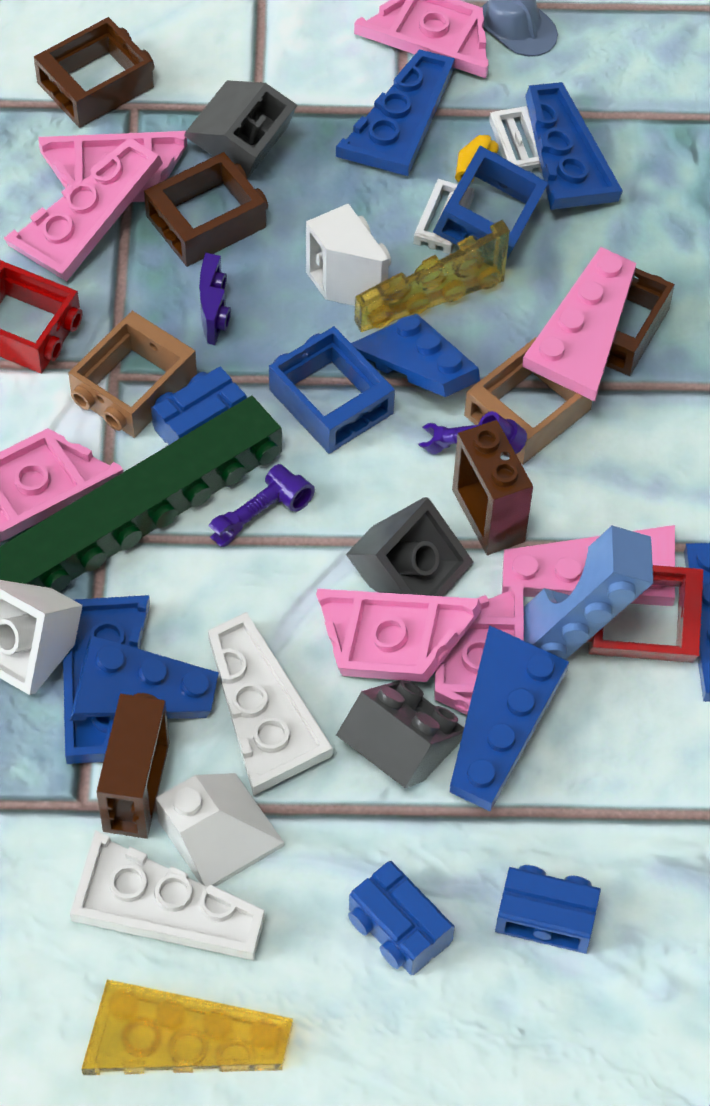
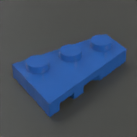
M417 313L403 317L396 323L351 343L366 359L375 362L376 369L387 374L392 370L405 374L409 383L443 397L450 396L481 381L479 368Z
M92 635L87 644L70 721H85L87 717H109V720H114L120 693L128 695L147 693L155 696L157 699L165 700L167 719L207 718L212 709L219 672Z

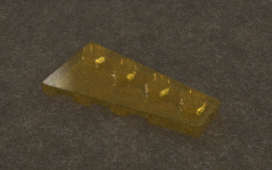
M503 219L491 225L492 233L475 241L473 236H470L458 242L459 250L440 260L435 254L422 261V264L410 276L406 277L401 272L355 296L354 321L360 332L373 328H382L392 321L416 313L421 314L428 308L445 302L457 301L462 296L481 289H490L498 283L504 282L510 230Z
M107 979L81 1068L82 1074L100 1075V1072L124 1071V1074H145V1071L173 1070L174 1073H193V1069H219L220 1072L282 1070L293 1028V1018Z

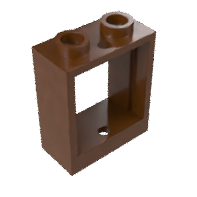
M109 17L34 56L37 83L79 128L154 88L153 70L155 66L152 57L146 50H140L132 41L127 30L123 27L119 28ZM107 53L125 69V71L88 91H85L70 75V73Z
M225 152L144 190L146 217L186 267L204 259L205 253L214 254L266 228L268 202L264 193L259 188L255 189L250 184L241 165L238 163L234 164ZM224 184L241 206L193 229L176 206Z
M635 268L634 276L637 278L633 277L627 300L646 307L651 312L635 338L617 330L606 364L607 367L631 376L669 311L675 284L664 280L660 276L649 274Z
M498 420L459 432L457 435L452 491L486 555H490L524 543L526 540L533 484ZM507 455L510 459L502 460L500 457Z
M120 693L96 790L103 832L148 839L156 797L158 796L170 744L166 701L157 699L153 695L147 693H137L134 695Z

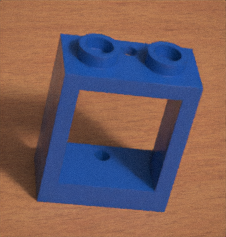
M479 146L444 208L433 233L502 270L548 182L537 177L534 173L526 171L502 158L499 154ZM474 176L526 204L511 232L459 204Z
M335 326L322 334L318 333L311 336L304 345L289 354L284 353L269 365V390L328 454L394 413L395 389ZM332 362L361 394L326 416H323L295 384Z

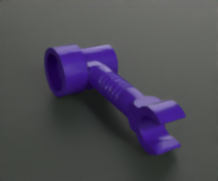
M491 411L481 418L478 425L447 428L437 426L435 423H428L422 428L430 433L433 438L428 442H422L418 445L430 454H437L443 449L457 444L459 432L498 420L513 450L517 454L525 446L527 433L515 421L504 419L498 413Z
M282 464L275 465L269 470L265 478V483L268 487L234 512L219 515L209 523L208 526L215 531L210 538L220 547L228 545L241 532L246 523L276 501L282 502L292 512L302 510L314 496V485L302 475H294Z

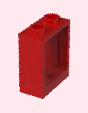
M0 260V303L8 295L55 314L36 343L0 329V357L42 374L49 362L55 361L60 355L63 342L70 331L75 332L81 323L83 312L80 309L78 291Z
M653 565L652 585L679 587L676 646L603 640V627L587 641L589 642L588 654L693 663L699 656L704 569Z

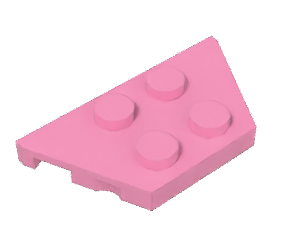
M389 0L379 6V13L368 20L360 17L354 23V34L412 54H416L420 49L455 58L454 68L486 78L488 75L486 35L483 28L484 15L482 7L461 0Z
M186 131L39 137V148L41 154L66 189L72 183L75 185L79 184L91 175L90 169L128 138L135 140L159 154L163 162L132 201L145 202L144 190L168 179L187 147V138L184 136Z
M49 428L1 451L0 542L45 520L123 473L122 467L115 462L108 465L94 458L92 450L80 444L68 442L64 436Z
M514 583L509 586V591L490 599L486 595L476 598L479 599L482 606L481 613L435 671L434 700L463 714H468L489 625L524 641L523 583Z
M317 589L316 593L326 621L325 625L328 636L333 645V653L338 669L342 676L427 682L476 620L482 609L479 599L331 589Z

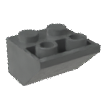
M227 80L187 129L184 136L213 157L225 152L234 164L238 163L241 165L248 179L288 128L297 104L267 83Z
M398 680L361 691L336 736L401 786L408 788L425 781L461 742L464 727L457 723L458 718L454 713L444 707L434 706L423 697V691L418 686L409 681Z

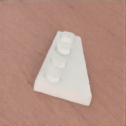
M245 612L208 630L209 643L217 671L219 672L253 796L332 757V746L248 613Z
M95 830L71 908L70 917L71 921L254 960L265 914L263 909L213 885L207 887L188 878L187 873L172 866L169 869L148 859L147 854L132 847L127 849L110 841L109 836Z

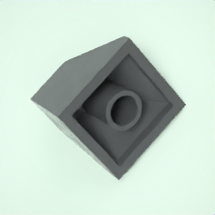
M423 497L373 525L346 554L368 586L379 593L444 596L474 562L429 497Z

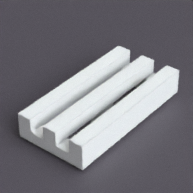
M527 106L490 112L489 122L502 157L526 171L532 172L533 168H538L539 172H542ZM516 117H519L533 154L532 158H529L522 137L514 120ZM502 120L505 121V124L507 126L508 132L510 134L511 140L513 142L519 160H516Z
M441 179L437 180L414 233L413 244L421 246L422 242H427L428 248L436 250L437 246H441L444 253L451 254L454 244L427 230L443 192H450L443 207L444 210L458 184ZM468 187L460 202L461 206L467 209L470 208L474 198V188Z

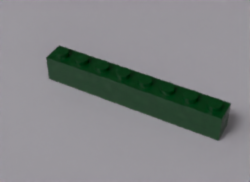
M251 395L1 545L0 580L48 587L58 592L62 591L68 586L70 581L86 571L90 572L98 569L104 564L106 559L117 552L134 547L148 533L157 528L168 526L179 514L192 506L198 507L204 504L212 494L227 485L232 486L238 483L246 473L259 465H266L272 462L282 452L281 426Z

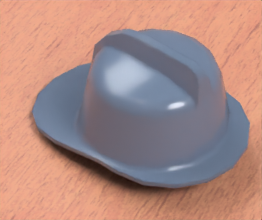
M489 0L482 6L484 15L483 28L513 52L528 57L540 56L549 52L556 45L558 37L556 25L537 7L536 0Z

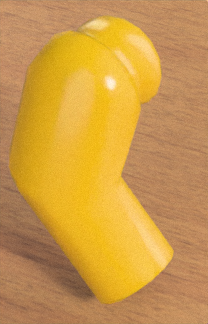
M478 135L459 151L455 179L460 182L479 146L494 153L498 152V143L491 140L490 135Z

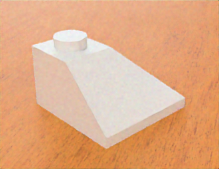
M0 580V678L28 695L35 694L75 645L82 605L52 588Z
M236 773L194 775L156 797L158 822L198 881L207 887L209 885L218 886L284 847V841Z

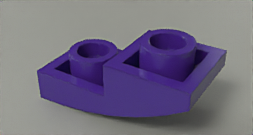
M205 253L200 272V307L202 327L207 344L216 345L220 331L228 329L231 307H226L225 287L227 274L221 271V256Z

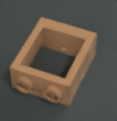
M132 310L68 372L71 397L81 408L85 410L91 409L103 417L111 428L117 431L123 430L135 438L152 421L151 407L154 406L156 400L167 392L176 393L186 387L197 374L196 351ZM133 350L166 373L130 407L97 384Z
M536 337L466 392L464 416L475 425L479 424L481 418L486 413L494 411L504 419H511L525 429L527 433L525 446L516 454L522 465L589 412L592 406V400L522 367L523 357L536 340ZM532 373L566 400L562 406L534 428L499 400Z

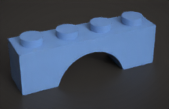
M611 525L588 547L582 575L570 595L544 588L523 607L524 641L565 660L653 584L651 536Z

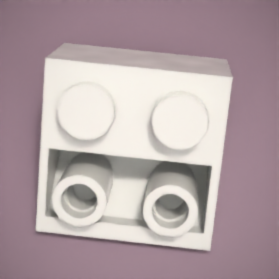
M345 204L306 221V273L325 300L379 312L387 309V291L390 290L388 270L391 265V257L386 246L383 243L378 244L371 235L366 219L363 216H357L351 206Z

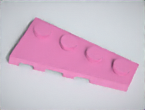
M128 138L90 169L91 175L79 184L75 185L72 183L61 192L63 195L61 199L47 210L43 207L30 217L31 223L18 233L14 229L4 237V240L8 246L67 282L163 164L159 154Z
M600 247L524 355L522 367L595 402L610 349L617 332L618 323L634 277L636 263Z
M675 525L633 531L651 536L652 565L675 567ZM600 536L504 550L502 593L509 591V586L514 583H523L524 597H535L544 588L570 595L582 575L588 547ZM651 585L630 604L673 606L675 586Z

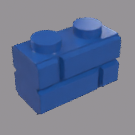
M221 366L208 374L200 372L190 380L186 387L176 393L167 392L156 400L154 406L151 407L154 430L165 443L167 442L170 445L245 400L247 396L236 383L232 382L231 377Z
M392 861L385 863L373 873L372 877L364 880L349 894L350 913H348V917L351 923L362 935L366 936L371 933L382 944L379 947L381 954L395 969L402 966L410 975H415L453 941L455 926Z
M522 865L519 869L509 867L495 932L587 954L601 888L593 887L589 880L579 876H567L565 879L547 876L543 869L533 865Z

